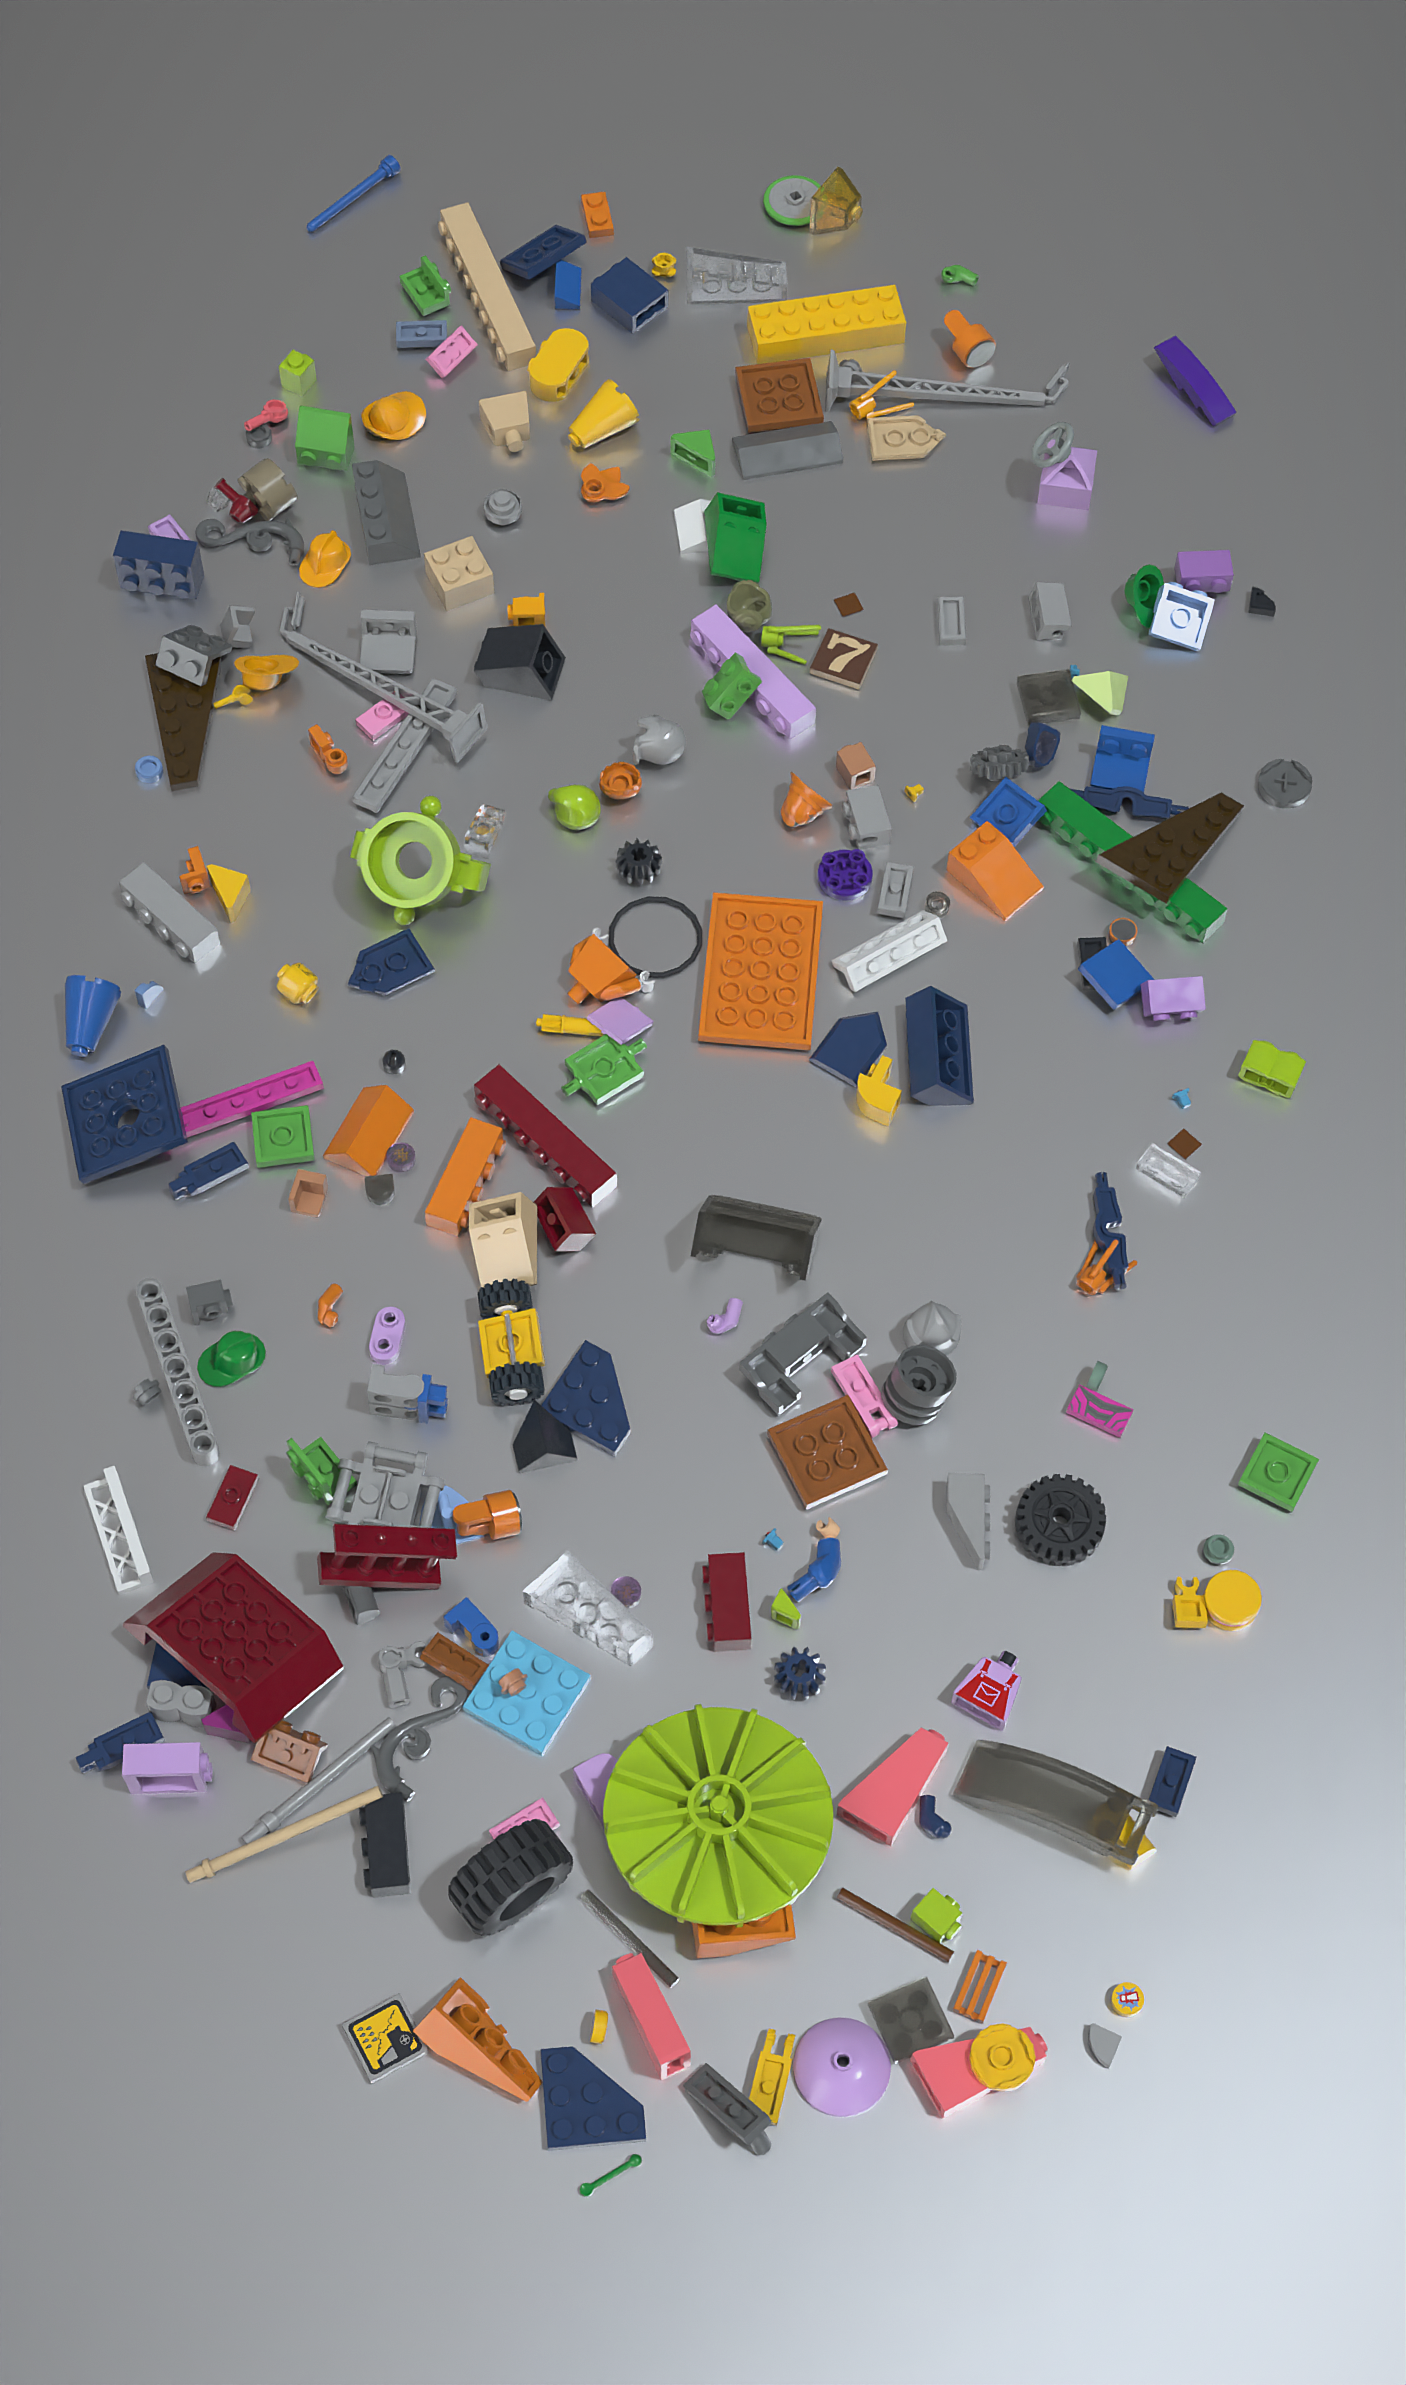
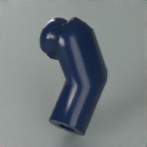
M932 1795L920 1796V1826L932 1837L947 1838L951 1834L952 1827L949 1822L944 1821L943 1818L935 1813L936 1797Z

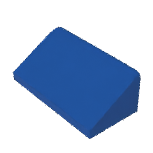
M564 260L556 262L555 309H580L582 268Z

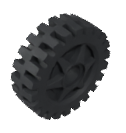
M1053 1474L1052 1478H1049L1048 1475L1041 1477L1040 1482L1034 1481L1031 1483L1030 1488L1023 1492L1017 1506L1015 1528L1018 1531L1017 1537L1019 1541H1023V1548L1027 1552L1029 1550L1032 1551V1557L1035 1559L1041 1557L1043 1558L1042 1563L1048 1565L1050 1561L1055 1562V1566H1062L1063 1563H1067V1566L1074 1565L1077 1560L1079 1563L1084 1561L1087 1555L1091 1556L1096 1547L1099 1546L1105 1531L1106 1509L1104 1503L1101 1504V1496L1099 1493L1094 1494V1487L1090 1484L1085 1486L1083 1479L1078 1477L1077 1481L1072 1480L1073 1475L1066 1474L1065 1478H1061L1060 1474ZM1062 1516L1068 1522L1059 1524L1054 1520V1517Z

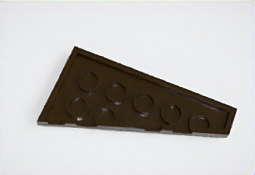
M158 653L145 655L171 791L198 787L203 765L204 748L208 738L207 732L211 723L213 703L216 697V685L221 670L222 656L212 659L207 683L200 686L156 666Z
M1221 792L1098 855L1096 863L1167 904L1238 818L1244 805Z

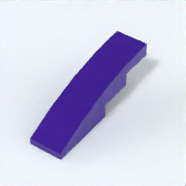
M1176 335L1154 347L1179 391L1183 389L1186 391L1195 408H1202L1213 427L1237 413L1209 371Z

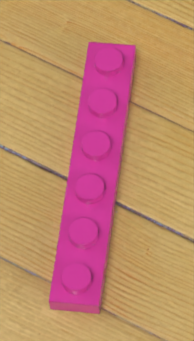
M314 1061L181 1107L187 1138L251 1115V1112L263 1111L324 1089Z

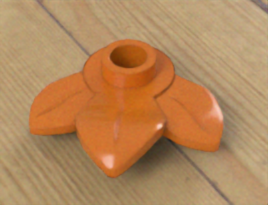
M590 463L581 473L584 483L581 487V494L589 502H599L603 499H619L625 496L630 489L628 485L620 483L621 472L619 467L599 471L594 464Z

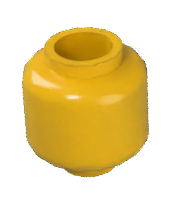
M294 963L291 966L286 964L277 973L279 978L277 983L278 991L294 1004L308 1003L319 989L317 986V976L302 963Z

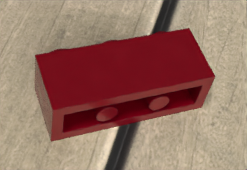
M745 1552L708 1554V1565H702L703 1584H709L710 1594H704L705 1613L711 1612L712 1623H706L707 1641H713L714 1652L751 1650L752 1638Z

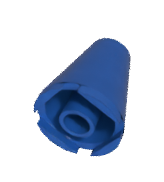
M71 975L66 978L65 983L66 1047L71 1050L70 1053L73 1055L87 1057L88 1053H94L121 997V991L118 985L104 979L95 977L93 982L85 981L86 976Z

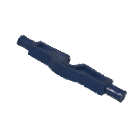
M1088 786L1085 787L1084 791L1071 789L1094 808L1111 813L1120 812L1122 800L1125 798H1129L1132 801L1131 814L1135 817L1169 819L1170 815L1175 816L1189 809V806L1172 804L1171 799L1147 796L1139 789L1128 786L1117 787L1113 790Z
M1101 1172L1095 1174L1097 1188L1093 1194L1097 1215L1093 1225V1235L1096 1243L1103 1250V1254L1114 1240L1119 1241L1113 1253L1106 1261L1105 1268L1107 1274L1113 1275L1114 1288L1118 1290L1120 1287V1290L1127 1287L1124 1276L1128 1269L1126 1237L1124 1234L1113 1233L1107 1230L1108 1228L1120 1226L1122 1215L1117 1202L1115 1188L1109 1187L1107 1173L1103 1172L1101 1174Z

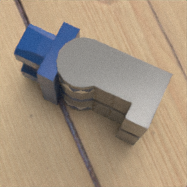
M372 1364L367 1389L370 1414L409 1420L419 1418V1423L428 1424L429 1416L445 1418L448 1406V1398H446L447 1386L432 1384V1375L423 1374L422 1379L415 1374H408L403 1377L385 1374L384 1366Z

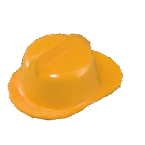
M332 530L330 533L317 535L312 540L309 551L301 562L299 568L300 577L304 583L311 587H326L334 583L351 557L349 546L337 536L336 531Z
M289 655L243 656L237 658L234 665L241 671L243 686L250 690L265 691L276 687L280 683L282 674L296 669L299 661L297 658Z

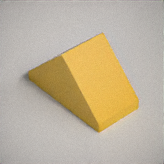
M210 864L207 866V871L212 887L230 923L235 922L251 890L248 875Z

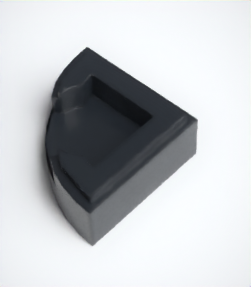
M1252 587L1248 613L1274 617L1276 612L1274 601L1264 594L1265 591Z

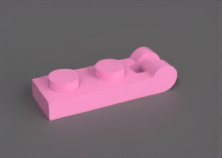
M858 1354L831 1367V1373L845 1396L848 1395L871 1439L880 1434L879 1431L885 1428L890 1430L898 1426L897 1419L884 1406L881 1392ZM879 1411L881 1418L874 1421L871 1414Z

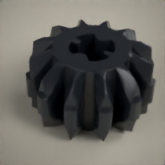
M636 838L634 844L626 841L624 848H619L617 859L615 860L616 868L619 870L621 878H627L629 885L633 881H638L641 886L643 880L652 883L654 876H659L662 856L659 854L657 845L650 846L649 840L640 843L638 838Z

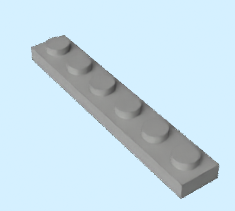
M433 678L422 695L448 708L456 697L457 690L455 687ZM421 704L414 705L416 708L421 710ZM426 707L427 713L433 712V710ZM408 714L353 795V802L378 813L434 728Z

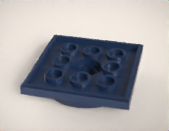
M165 1045L61 1086L78 1178L83 1184L128 1166L141 1163L153 1156L188 1143L169 1050ZM133 1109L139 1110L138 1118L132 1125L126 1124L118 1128V1123L125 1113Z

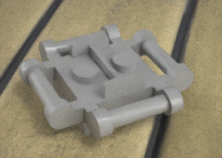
M368 1441L363 1464L349 1459H340L338 1465L340 1473L331 1508L327 1509L325 1518L348 1525L431 1528L440 1491L444 1490L446 1481L438 1477L424 1476L428 1453L418 1451L417 1454L379 1447L378 1443ZM375 1459L415 1466L414 1472L412 1474L401 1469L381 1465L374 1466ZM353 1473L360 1475L350 1513L343 1511ZM422 1488H427L428 1492L420 1525L414 1526Z

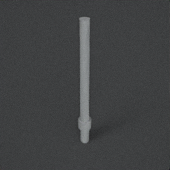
M388 1717L273 1812L268 1811L259 1819L261 1822L241 1837L245 1844L263 1837L268 1832L272 1833L281 1826L280 1822L396 1728L393 1720Z

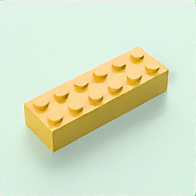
M888 285L748 306L747 328L757 364L828 355L831 349L835 353L902 344L905 342L906 320L896 285Z

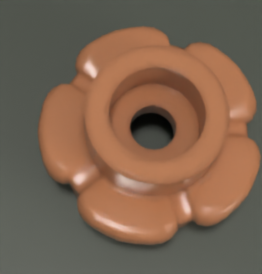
M519 1668L507 1673L498 1682L502 1687L501 1693H509L511 1696L520 1693L527 1686L525 1684L528 1678L527 1674L523 1675Z

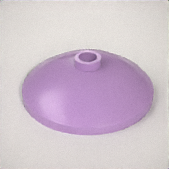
M838 2017L824 2020L814 2025L804 2034L795 2051L793 2073L798 2090L812 2107L827 2115L850 2117L869 2110L881 2099L889 2083L891 2062L885 2043L871 2027L855 2019ZM839 2057H846L849 2060V2064L846 2067H841L838 2065L837 2059Z

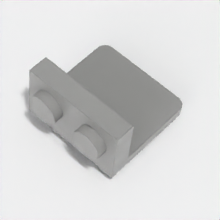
M361 610L363 636L360 664L377 673H412L417 632L415 612L405 610Z

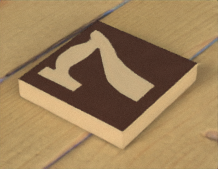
M828 628L810 667V674L859 690L878 650V644Z

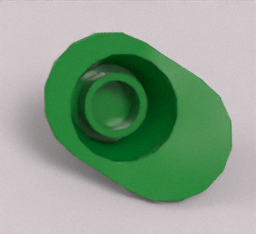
M1150 564L1140 568L1137 574H1132L1127 580L1124 589L1125 598L1134 608L1138 621L1145 628L1149 629L1154 617L1153 609L1159 588L1164 585L1161 571L1156 566Z
M236 1330L226 1333L218 1342L208 1347L201 1354L197 1365L200 1378L206 1384L213 1387H224L236 1382L261 1367L266 1354L264 1344L257 1336Z

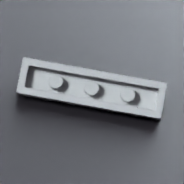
M923 910L833 959L832 964L835 969L844 972L850 990L856 992L947 942V938L939 917Z
M114 1465L103 1469L106 1478L83 1485L117 1591L120 1595L152 1584L154 1580ZM109 1486L111 1496L106 1505L94 1500L92 1492ZM113 1502L115 1504L116 1509L111 1507ZM97 1507L100 1508V1509H102V1512H101L100 1515H99V1512H98ZM108 1512L118 1516L120 1519L115 1531L104 1527L102 1524ZM122 1528H123V1531H124L125 1536L122 1535V1534H120ZM106 1534L111 1536L109 1541L107 1540ZM116 1539L128 1543L129 1548L124 1557L111 1552ZM131 1555L134 1562L129 1561ZM115 1561L120 1562L118 1568L116 1567ZM125 1565L136 1569L139 1578L122 1584L120 1574Z

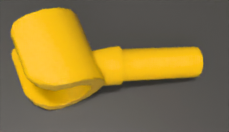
M237 685L231 695L214 702V707L217 709L237 700L243 705H248L253 700L248 694L251 691L243 685Z

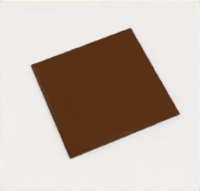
M855 592L834 599L843 617L864 610Z
M1184 1128L1167 1143L1185 1160L1202 1145Z

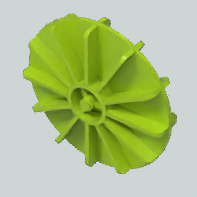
M696 1704L692 1710L669 1716L652 1726L647 1725L643 1728V1732L626 1748L613 1768L607 1784L603 1805V1823L607 1845L617 1868L629 1883V1888L634 1893L637 1892L653 1906L677 1917V1921L683 1924L686 1920L706 1925H735L736 1928L743 1927V1923L769 1916L785 1906L793 1904L796 1898L814 1880L822 1867L828 1853L833 1830V1804L830 1786L818 1762L805 1746L806 1742L801 1737H795L781 1725L758 1715V1710L754 1708L748 1712L726 1707L702 1708L701 1704Z

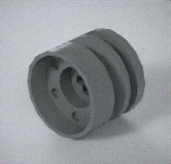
M916 1345L903 1350L882 1386L881 1398L884 1406L892 1416L904 1423L922 1425L934 1420L956 1384L957 1373L954 1365L944 1353L933 1347Z

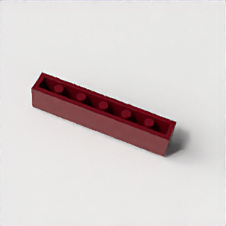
M500 1064L474 1084V1100L482 1110H488L494 1115L496 1123L501 1128L509 1129L513 1133L516 1142L522 1147L527 1146L532 1151L537 1162L541 1165L546 1164L560 1183H566L569 1187H572L579 1201H585L591 1207H594L617 1187V1173Z

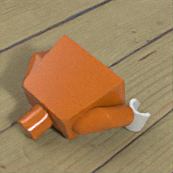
M594 928L592 936L585 938L573 947L568 972L578 982L567 994L576 1003L580 1004L590 993L600 1002L638 991L648 993L653 990L655 981L645 982L649 978L650 973L643 971L639 979L635 978L637 974L607 947L609 934L600 937L601 929Z

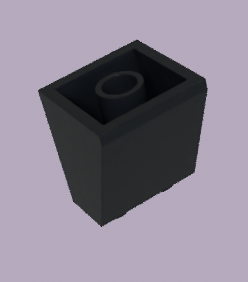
M544 624L488 628L482 641L478 659L474 665V672L485 687L552 700L566 657Z

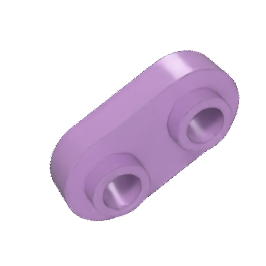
M385 1307L376 1315L369 1350L371 1358L378 1364H390L399 1356L406 1323L403 1312L396 1307ZM389 1317L395 1318L391 1323L385 1321ZM384 1343L389 1345V1347L386 1349L379 1348V1346Z

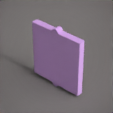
M622 997L613 999L587 1017L589 1022L602 1030V1034H607L620 1045H623L651 1027L654 1022L639 1011L638 1007L632 1006Z

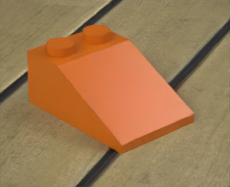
M988 821L949 852L946 870L1004 921L1010 918L1044 888L1008 838Z
M787 1905L761 1919L743 1923V1927L736 1928L735 1925H706L692 1922L696 1958L731 1956L795 1940L796 1938L792 1905Z

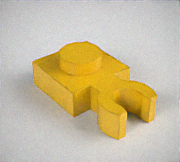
M1178 1576L1174 1589L1177 1595H1174L1172 1600L1175 1627L1206 1628L1208 1619L1204 1595H1196L1199 1587L1197 1577H1193L1191 1587L1184 1586L1181 1577Z

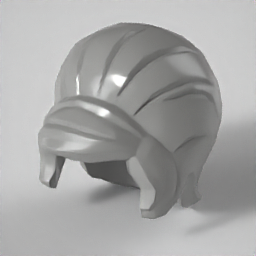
M655 714L637 720V724L645 728L646 732L642 735H636L632 758L635 765L639 764L640 760L666 765L676 761L683 754L686 739L683 729L677 723L665 720Z

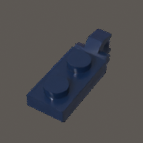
M231 1142L183 1167L184 1171L178 1174L179 1178L168 1183L169 1189L175 1200L187 1196L189 1193L191 1196H194L249 1168V1164L236 1143Z
M148 1712L94 1738V1742L88 1745L90 1751L75 1758L82 1774L96 1768L99 1771H103L123 1762L124 1744L163 1743L165 1739L152 1712Z

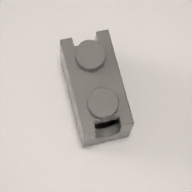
M873 785L846 790L847 801L842 802L843 815L850 820V838L852 841L856 840L858 849L862 850L890 844L892 828L879 786Z

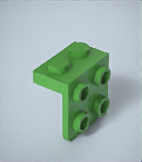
M319 1437L303 1450L290 1438L286 1441L289 1448L286 1454L291 1461V1468L299 1478L305 1477L309 1483L307 1487L317 1500L322 1498L329 1506L333 1501L340 1473L338 1469L339 1458L322 1437ZM352 1475L348 1491L357 1485V1481Z

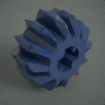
M795 1646L791 1650V1656L783 1652L780 1657L782 1662H777L774 1666V1670L778 1672L774 1675V1681L781 1684L780 1692L786 1693L791 1690L790 1698L792 1700L797 1697V1693H801L804 1700L808 1699L809 1691L817 1695L820 1691L818 1685L825 1684L826 1677L822 1674L826 1671V1665L818 1663L820 1655L817 1653L810 1657L808 1647L804 1648L803 1654L799 1653ZM799 1670L805 1671L801 1677L795 1675Z

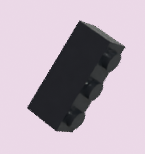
M402 1792L383 1794L382 1798L359 1808L360 1825L366 1826L367 1837L361 1838L362 1855L369 1859V1868L363 1869L365 1888H371L373 1898L411 1894Z

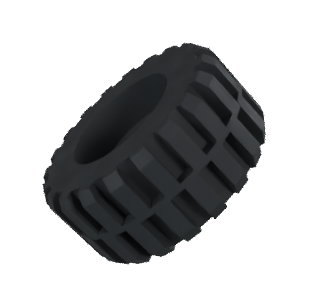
M540 1819L527 1820L519 1826L516 1825L510 1828L506 1833H502L490 1844L481 1848L480 1852L473 1855L468 1860V1863L461 1867L457 1875L452 1878L448 1886V1896L475 1934L490 1936L497 1931L505 1930L509 1925L515 1924L525 1915L527 1916L538 1905L546 1901L559 1888V1885L568 1878L567 1875L571 1873L573 1867V1857L547 1822Z

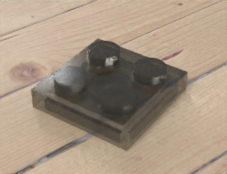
M1069 669L1017 676L1016 683L1028 726L1031 723L1038 722L1045 724L1080 719L1081 710Z
M927 1976L868 2002L870 2012L894 2064L911 2058L912 2053L917 2050L935 2047L954 2039L952 2029Z

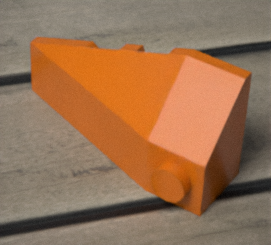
M460 1977L415 2027L413 2032L436 2054L528 2102L543 2083L522 2052L518 2049H513L504 2036L508 2032L503 2025L496 2026L487 2013L490 2007L485 2000Z

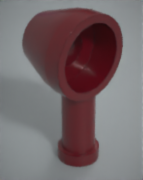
M221 478L214 486L232 502L229 515L238 524L249 521L259 512L254 503L245 496L238 494L226 483L224 478Z

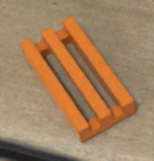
M977 1950L953 2011L983 2024L1007 1962L1003 1960L998 1961L995 1957L984 1955L982 1951ZM983 1962L985 1966L967 2009L961 2007L978 1964ZM991 1967L997 1968L980 2014H977L973 2011Z

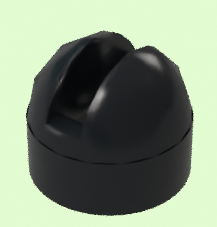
M391 1049L383 1056V1067L386 1072L398 1074L404 1070L406 1062L401 1051ZM392 1057H395L394 1065H390Z

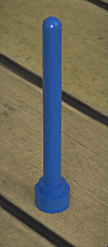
M392 155L386 156L380 161L377 171L307 224V230L314 232L384 177H394L401 171L398 161Z

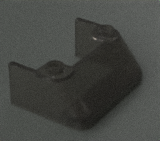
M709 1195L698 1213L690 1256L697 1257L701 1251L703 1256L717 1258L719 1254L730 1251L782 1262V1267L787 1269L786 1272L788 1274L800 1276V1280L806 1281L811 1269L822 1219L803 1212L722 1195Z

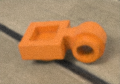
M318 724L309 728L310 745L323 763L326 762L327 769L334 774L343 773L348 767L346 753L338 748L332 749L334 742L328 732L323 733Z

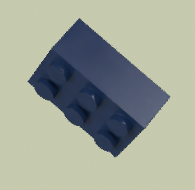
M120 531L113 553L120 588L129 591L150 592L156 595L177 596L182 599H197L204 577L197 541Z

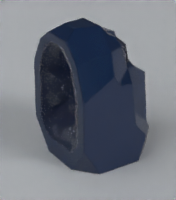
M1039 722L1030 724L1024 747L1027 755H1029V766L1034 768L1043 767L1054 759L1060 742L1061 733L1058 730Z

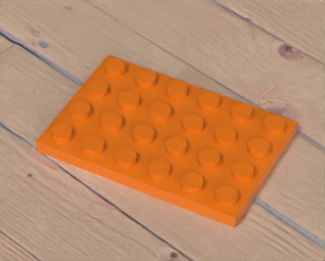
M713 892L698 1041L811 1050L823 901Z

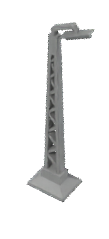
M831 349L826 373L825 412H829L836 397L849 398L850 394L863 395L874 386L873 384H877L887 375L852 371L851 367H840L835 351ZM1067 363L1065 366L1062 365L1046 385L1045 389L1048 390L1047 395L1049 396L1059 382L1062 383V386L1053 397L1045 396V393L900 376H894L871 396L1044 406V403L1054 404L1067 388L1069 381L1063 376L1068 371L1070 363ZM851 381L860 382L862 385L851 384Z
M297 592L295 606L284 608L280 632L289 644L442 732L443 737L450 741L453 758L456 763L461 760L488 729L482 703H478L469 714L458 709L453 711L295 632L296 627L300 626L305 600L300 595V592ZM289 613H293L291 622L293 630L291 633L286 631ZM400 694L407 698H400ZM421 704V710L416 708L414 705ZM426 707L433 710V712L427 713ZM448 718V720H447V722H446L445 724H444L443 722L439 721V720Z

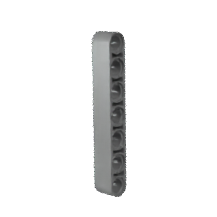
M146 1278L140 1281L136 1288L142 1313L192 1457L198 1465L210 1466L219 1457V1448L163 1287L158 1280ZM151 1293L157 1294L156 1297L152 1299L145 1298L147 1295ZM159 1318H165V1319H166V1320H165L163 1323H161V1324H155V1323H154L155 1320H157V1319H159ZM167 1343H174V1344H175V1345H174L172 1348H170V1349H163V1348H162V1347H163L164 1345H166ZM177 1368L184 1369L180 1374H171ZM189 1393L193 1395L188 1400L180 1399L184 1394ZM194 1419L202 1420L196 1426L188 1425ZM202 1445L211 1446L207 1451H198V1448Z

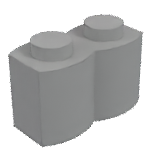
M166 1680L151 1682L146 1701L149 1712H152L155 1719L163 1722L182 1720L184 1723L194 1727H203L201 1719L213 1713L217 1705L213 1693L205 1687L197 1685L181 1687L174 1682Z

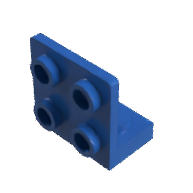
M1101 725L1090 787L1113 790L1117 787L1128 786L1139 789L1144 793L1155 734Z

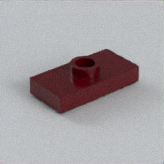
M230 1465L206 1516L207 1521L235 1531L259 1480L258 1474Z

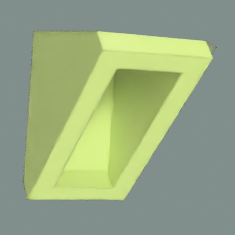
M1106 671L1073 677L1071 681L1111 714L1120 715L1123 710L1128 676Z

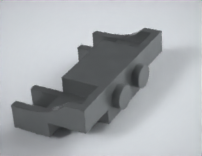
M827 1292L800 1315L794 1314L780 1331L777 1333L771 1332L767 1335L762 1345L740 1362L739 1370L759 1390V1396L779 1416L801 1398V1390L789 1379L793 1374L828 1346L843 1361L849 1359L866 1345L867 1336L850 1320L839 1303Z

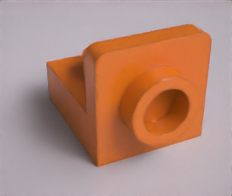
M195 846L188 849L190 860L185 861L189 873L179 876L184 894L198 893L205 888L211 887L199 847Z

